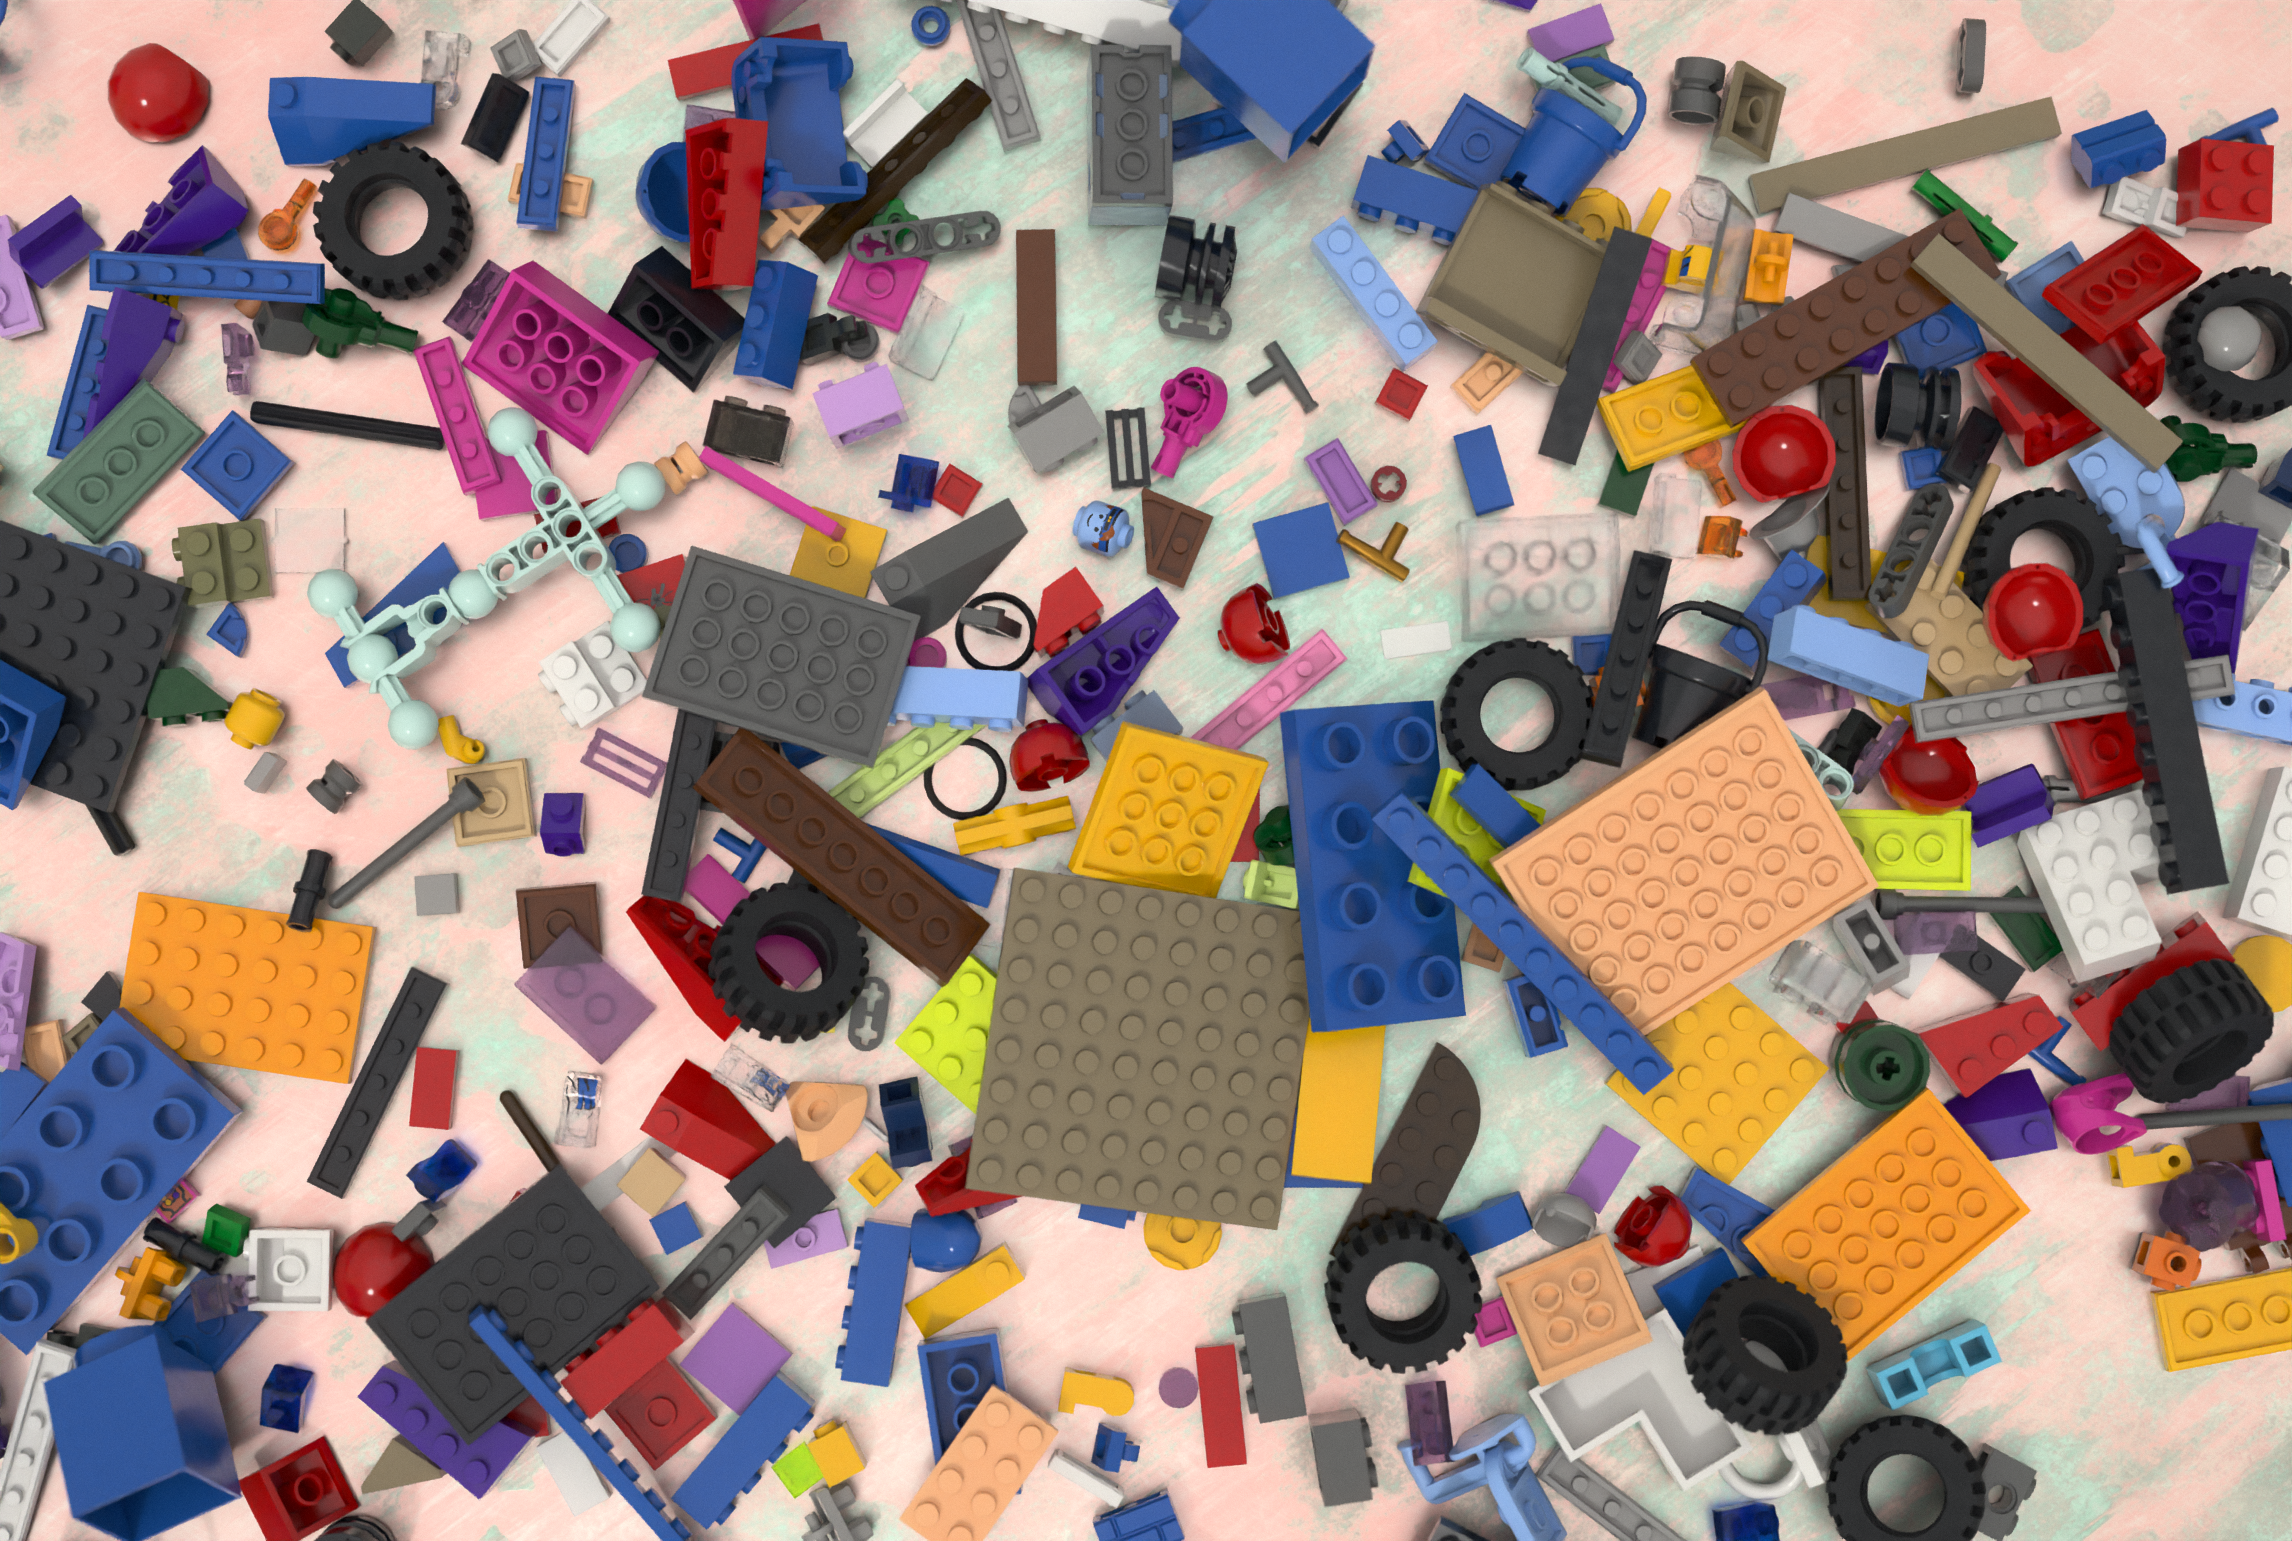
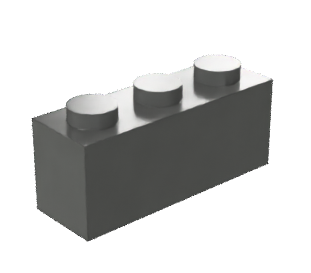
M1281 1292L1237 1300L1239 1310L1233 1311L1232 1317L1235 1334H1244L1246 1350L1239 1351L1243 1375L1251 1374L1253 1389L1246 1391L1250 1415L1258 1413L1260 1424L1306 1416V1405L1285 1293Z

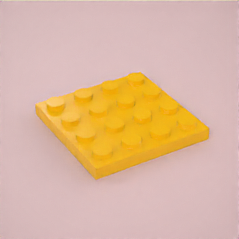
M1122 721L1067 867L1072 873L1114 883L1216 898L1269 762L1262 756Z
M1728 982L1645 1035L1673 1064L1674 1071L1645 1095L1617 1068L1604 1084L1706 1173L1730 1185L1829 1068L1733 984Z

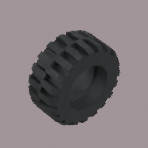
M391 141L389 147L385 148L380 142L368 144L369 152L362 154L358 149L346 154L350 160L344 166L336 162L329 171L334 176L329 183L322 180L317 190L323 195L322 201H315L313 206V214L318 218V223L313 225L315 237L322 243L319 248L324 257L352 285L361 291H368L372 296L385 299L387 296H391L395 300H408L409 294L415 293L418 297L430 294L428 287L435 283L441 288L449 281L445 275L451 269L458 272L464 262L459 257L462 251L469 252L472 240L467 236L468 231L473 230V217L468 213V209L471 206L467 195L460 188L459 182L435 157H430L425 150L416 146L409 149L404 143ZM407 188L417 192L424 199L428 208L427 225L420 239L408 250L395 255L384 256L370 251L363 243L360 235L361 218L368 204L376 196L390 189Z
M2247 266L2236 267L2227 273L2223 271L2190 291L2187 298L2178 303L2173 310L2175 318L2168 321L2165 329V334L2171 337L2169 341L2163 344V354L2171 356L2172 362L2165 368L2169 378L2176 375L2180 385L2175 387L2179 395L2184 397L2189 394L2194 399L2190 406L2195 410L2201 412L2209 409L2211 410L2210 418L2219 421L2231 418L2233 423H2245L2252 419L2257 421L2292 406V285L2290 284L2292 276L2282 271L2272 276L2271 269L2263 266H2257L2252 270H2249ZM2239 306L2259 318L2271 332L2275 344V359L2269 374L2258 380H2249L2231 371L2223 372L2205 363L2203 349L2200 343L2197 342L2201 323L2207 314L2218 307Z
M2041 487L2035 491L2029 489L2002 501L1980 518L1979 526L1976 528L1969 543V550L1966 551L1963 557L1962 564L1968 565V573L1964 574V587L1971 585L1974 594L1969 599L1977 607L1980 606L1983 609V604L1993 583L2011 569L2010 556L2016 539L2026 531L2045 529L2059 536L2072 553L2075 563L2073 582L2077 585L2083 602V625L2081 630L2092 626L2101 619L2100 614L2108 610L2102 599L2103 580L2118 574V569L2125 567V555H2117L2116 546L2123 543L2119 532L2111 534L2107 527L2113 521L2106 512L2098 515L2094 511L2097 504L2088 497L2079 500L2076 498L2077 493L2068 489H2063L2059 492H2056L2053 487Z
M1514 638L1509 641L1500 640L1491 643L1489 646L1475 652L1458 667V670L1450 678L1446 686L1445 696L1441 701L1442 721L1440 725L1442 734H1445L1448 743L1446 747L1450 755L1455 756L1460 763L1458 766L1465 773L1471 765L1479 764L1506 791H1525L1550 784L1561 778L1581 760L1594 709L1591 702V697L1594 694L1591 685H1586L1582 677L1584 672L1579 665L1574 666L1568 660L1569 655L1560 649L1556 651L1548 647L1549 643L1540 640L1532 642L1526 641V638ZM1522 678L1538 684L1548 694L1553 704L1554 723L1552 730L1546 740L1533 750L1526 752L1504 750L1488 738L1482 727L1480 716L1482 702L1494 685L1506 679Z
M784 882L772 884L768 892L766 888L761 887L751 892L747 899H742L733 908L712 943L710 950L712 960L708 965L709 977L717 979L712 986L715 998H723L726 1003L722 1010L729 1018L736 1015L741 1020L740 1028L746 1032H749L751 1028L760 1031V1039L771 1042L774 1036H780L781 1043H795L799 1036L806 1042L817 1038L820 1032L827 1033L845 1016L865 986L866 981L864 977L869 972L870 960L867 957H863L869 949L867 940L864 936L858 937L857 934L861 929V925L855 917L849 919L845 914V908L838 903L834 904L827 899L828 896L818 889L816 893L808 891V885L802 883H795L792 889H787V884ZM785 935L804 943L811 949L820 964L822 973L821 984L809 991H792L772 982L764 974L757 961L755 952L757 941L766 936Z
M2211 959L2209 962L2201 960L2194 962L2189 967L2182 966L2174 970V973L2167 977L2159 978L2153 986L2142 990L2137 994V998L2132 1003H2128L2122 1009L2121 1017H2116L2113 1023V1030L2109 1034L2110 1052L2142 1097L2160 1104L2165 1102L2171 1104L2178 1103L2181 1099L2186 1098L2189 1100L2197 1097L2201 1092H2208L2216 1088L2217 1084L2225 1079L2229 1080L2236 1075L2235 1072L2240 1068L2246 1067L2252 1062V1057L2263 1050L2265 1040L2270 1039L2273 1033L2274 1013L2239 965L2221 959Z
M1402 1211L1390 1212V1219L1381 1221L1379 1214L1368 1218L1370 1226L1361 1230L1356 1225L1348 1232L1351 1240L1347 1244L1343 1241L1338 1243L1334 1249L1336 1260L1329 1261L1326 1269L1328 1282L1324 1284L1325 1297L1337 1334L1343 1344L1349 1345L1350 1351L1359 1360L1366 1357L1369 1365L1378 1370L1384 1369L1385 1364L1390 1365L1392 1373L1404 1374L1406 1367H1414L1416 1373L1427 1371L1426 1364L1435 1360L1440 1366L1449 1360L1447 1353L1450 1350L1454 1349L1456 1352H1460L1467 1344L1464 1334H1474L1478 1325L1475 1314L1482 1312L1483 1300L1479 1293L1482 1290V1285L1475 1264L1455 1232L1450 1233L1446 1224L1437 1219L1429 1222L1425 1214L1413 1212L1411 1218H1405ZM1412 1262L1425 1265L1435 1271L1440 1282L1438 1294L1431 1306L1419 1316L1404 1321H1391L1380 1318L1370 1311L1366 1302L1367 1291L1376 1276L1383 1270L1399 1263Z
M1756 1275L1741 1276L1739 1279L1731 1278L1713 1290L1686 1331V1337L1683 1340V1354L1686 1356L1684 1364L1687 1374L1693 1376L1691 1383L1697 1394L1702 1393L1706 1398L1704 1400L1705 1404L1712 1411L1715 1408L1724 1415L1722 1419L1730 1424L1737 1422L1743 1425V1430L1752 1433L1762 1430L1764 1435H1780L1781 1432L1783 1434H1792L1799 1432L1801 1428L1810 1426L1842 1386L1841 1383L1845 1379L1848 1369L1846 1364L1848 1359L1846 1345L1841 1343L1843 1335L1839 1326L1832 1324V1315L1825 1307L1821 1309L1815 1303V1297L1808 1292L1803 1294L1796 1289L1797 1285L1788 1281L1780 1283L1777 1282V1277L1767 1275L1762 1276L1760 1279H1757ZM1742 1338L1759 1342L1768 1347L1781 1359L1788 1371L1775 1369L1760 1361L1747 1348Z
M1886 1416L1862 1425L1839 1446L1840 1450L1836 1457H1833L1829 1466L1831 1471L1829 1480H1826V1493H1828L1829 1505L1827 1506L1830 1517H1833L1837 1525L1835 1529L1842 1539L1846 1541L1973 1540L1984 1516L1985 1482L1982 1479L1981 1468L1977 1459L1974 1458L1965 1442L1952 1433L1950 1429L1918 1416ZM1909 1454L1926 1460L1936 1469L1944 1485L1945 1500L1940 1515L1931 1525L1916 1532H1901L1886 1526L1876 1517L1868 1501L1867 1489L1872 1472L1883 1460L1894 1455Z

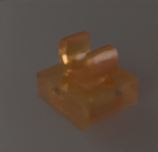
M1705 516L1697 554L1707 558L1734 559V557H1742L1743 552L1736 550L1739 537H1747L1748 534L1744 528H1741L1743 520L1732 516Z

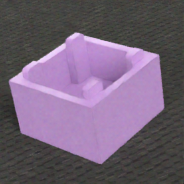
M872 362L864 366L865 373L837 384H833L832 380L824 381L818 385L820 390L812 393L828 435L836 449L909 421L887 364L879 367L877 362Z

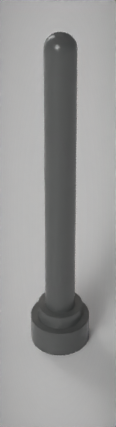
M467 777L460 780L452 787V793L448 795L449 800L331 894L328 898L329 906L334 909L342 907L459 812L464 814L466 811L473 812L485 802L484 795L480 789Z
M1877 889L1875 897V909L1882 920H1895L1896 916H1903L1904 912L2047 913L2040 897L1904 896L1903 892H1896L1895 889Z
M2292 1103L2141 1114L2137 1118L2143 1119L2147 1130L2292 1119Z

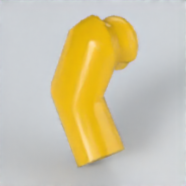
M454 715L438 719V732L444 751L449 757L466 764H475L483 758L485 753L484 744L478 739L474 740L461 735Z

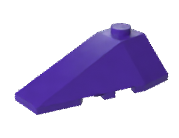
M202 145L167 181L173 187L161 203L157 204L152 201L146 208L147 215L143 220L140 230L129 231L114 251L187 255L217 240L230 228H236L243 222L249 211L244 192L213 154Z
M2216 522L2168 542L2166 552L2177 571L2184 574V578L2178 584L2171 587V591L2174 597L2173 607L2175 613L2180 614L2184 625L2183 636L2191 659L2196 660L2228 655L2231 672L2235 674L2259 528Z
M1155 587L1037 668L1027 678L1029 680L1028 687L1049 715L1079 735H1083L1105 717L1114 713L1121 703L1120 701L1138 679L1141 671L1180 618L1159 588Z

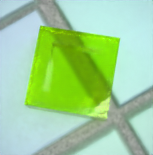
M805 1441L771 1466L794 1499L824 1477Z

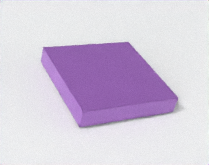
M732 1302L679 1365L737 1415L741 1416L793 1353Z

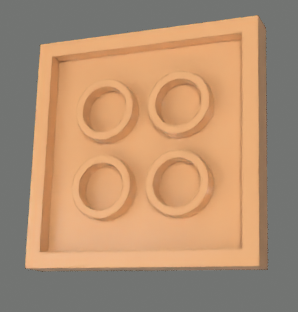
M1606 1233L1496 1278L1541 1387L1653 1341Z

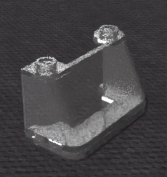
M1696 175L1681 195L1677 215L1686 216L1690 220L1693 227L1692 238L1709 241V248L1713 249L1704 289L1699 293L1698 297L1679 295L1673 298L1665 309L1662 323L1653 324L1649 334V340L1656 348L1692 357L1732 335L1749 260L1752 233L1756 229V220L1753 213L1729 187L1718 179L1702 175Z

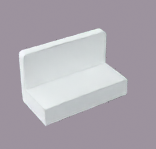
M898 78L843 131V136L846 144L872 169L928 115V112L906 91L905 84Z

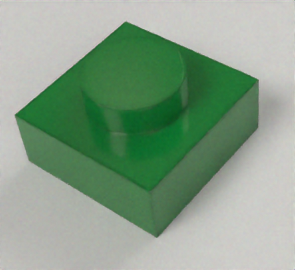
M216 1203L207 1211L202 1242L218 1251L237 1258L243 1253L244 1240L248 1236L251 1218Z

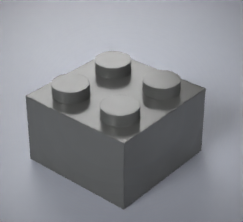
M1355 1408L1308 1415L1319 1489L1324 1506L1331 1507L1373 1500L1371 1488L1378 1487L1375 1463H1373L1372 1457H1366L1365 1448L1372 1447L1371 1434L1366 1417L1360 1418Z

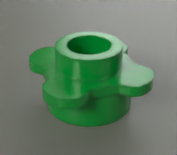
M894 199L889 201L888 208L882 214H876L873 217L872 222L873 226L892 224L894 219H898L900 222L919 220L917 215L910 214L904 208L902 200ZM903 228L897 232L895 236L896 246L903 244L904 239L910 234L911 230ZM883 230L882 232L887 237L888 231Z

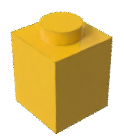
M833 1419L813 1430L815 1437L807 1445L829 1488L866 1468L868 1461L847 1421L836 1425Z

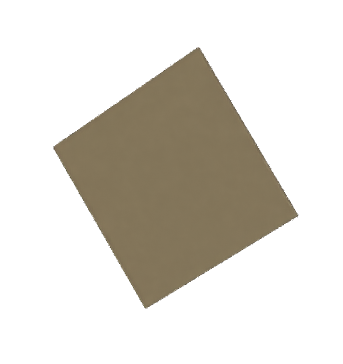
M1013 867L965 1188L1278 1230L1310 1012L1300 912Z

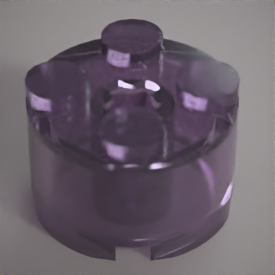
M2227 1161L2204 1162L2176 1175L2169 1181L2163 1193L2159 1216L2173 1233L2180 1235L2182 1242L2198 1251L2205 1252L2220 1247L2245 1234L2254 1226L2259 1216V1203L2256 1204L2253 1194L2256 1188L2251 1178L2235 1164Z

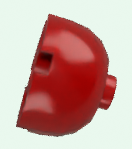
M1255 583L1234 594L1223 606L1220 616L1222 629L1217 631L1219 641L1226 652L1232 651L1238 659L1255 665H1263L1287 656L1286 650L1290 649L1288 631L1279 610L1273 613L1266 602L1272 600V597L1262 585Z
M1046 719L1029 723L1025 727L1026 731L1021 733L1011 746L1010 770L1012 778L1020 791L1033 792L1050 789L1051 787L1047 781L1063 776L1065 784L1082 775L1090 767L1088 752L1081 737L1068 726L1055 722L1048 723Z
M1663 1185L1649 1188L1648 1190L1653 1194L1645 1200L1637 1196L1622 1213L1615 1227L1614 1233L1620 1238L1619 1243L1614 1242V1247L1641 1266L1660 1267L1678 1260L1684 1256L1690 1245L1689 1241L1693 1223L1688 1207Z

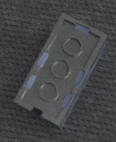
M1091 45L1087 67L1088 225L1167 224L1173 205L1172 45H1139L1138 53H1124V45Z

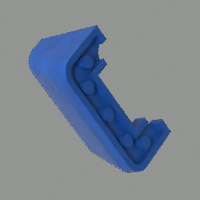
M760 37L735 59L732 66L731 83L736 119L768 121L760 210L767 211L857 201L866 195L868 185L867 173L857 161H847L845 138L843 136L844 129L839 90L844 87L847 80L851 79L853 74V60L849 56L847 42Z

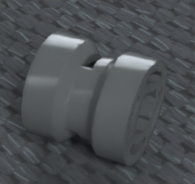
M332 759L325 767L323 777L321 779H314L306 789L322 806L330 812L337 814L344 806V798L349 794H355L363 786V783L342 763Z

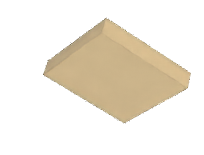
M526 758L446 769L449 794L452 793V787L464 777H467L475 783L485 798V802L473 812L466 811L464 814L459 812L452 818L456 847L537 837Z

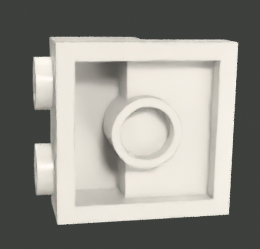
M609 621L604 622L575 642L570 641L539 661L543 668V671L538 673L541 682L549 693L557 690L564 701V704L559 706L561 713L571 726L578 723L580 728L584 730L589 729L643 694L647 682L645 675L630 652L621 649L614 642L610 632L611 623Z
M258 1227L250 1230V1234L245 1238L243 1246L244 1259L249 1261V1276L244 1278L242 1289L243 1299L248 1301V1311L332 1310L334 1229Z

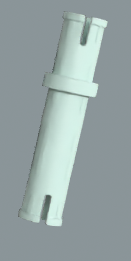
M1533 47L1525 49L1520 55L1516 68L1539 82L1542 88L1553 89L1572 98L1598 114L1612 126L1618 123L1622 116V108L1568 73L1566 66L1561 63L1555 64Z

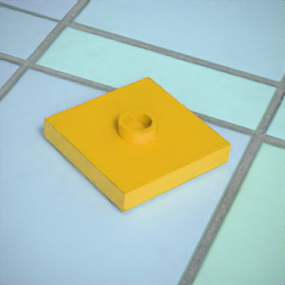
M812 506L813 509L836 521L847 530L841 540L836 542L806 524L790 576L866 599L873 579L870 571L877 567L888 530Z

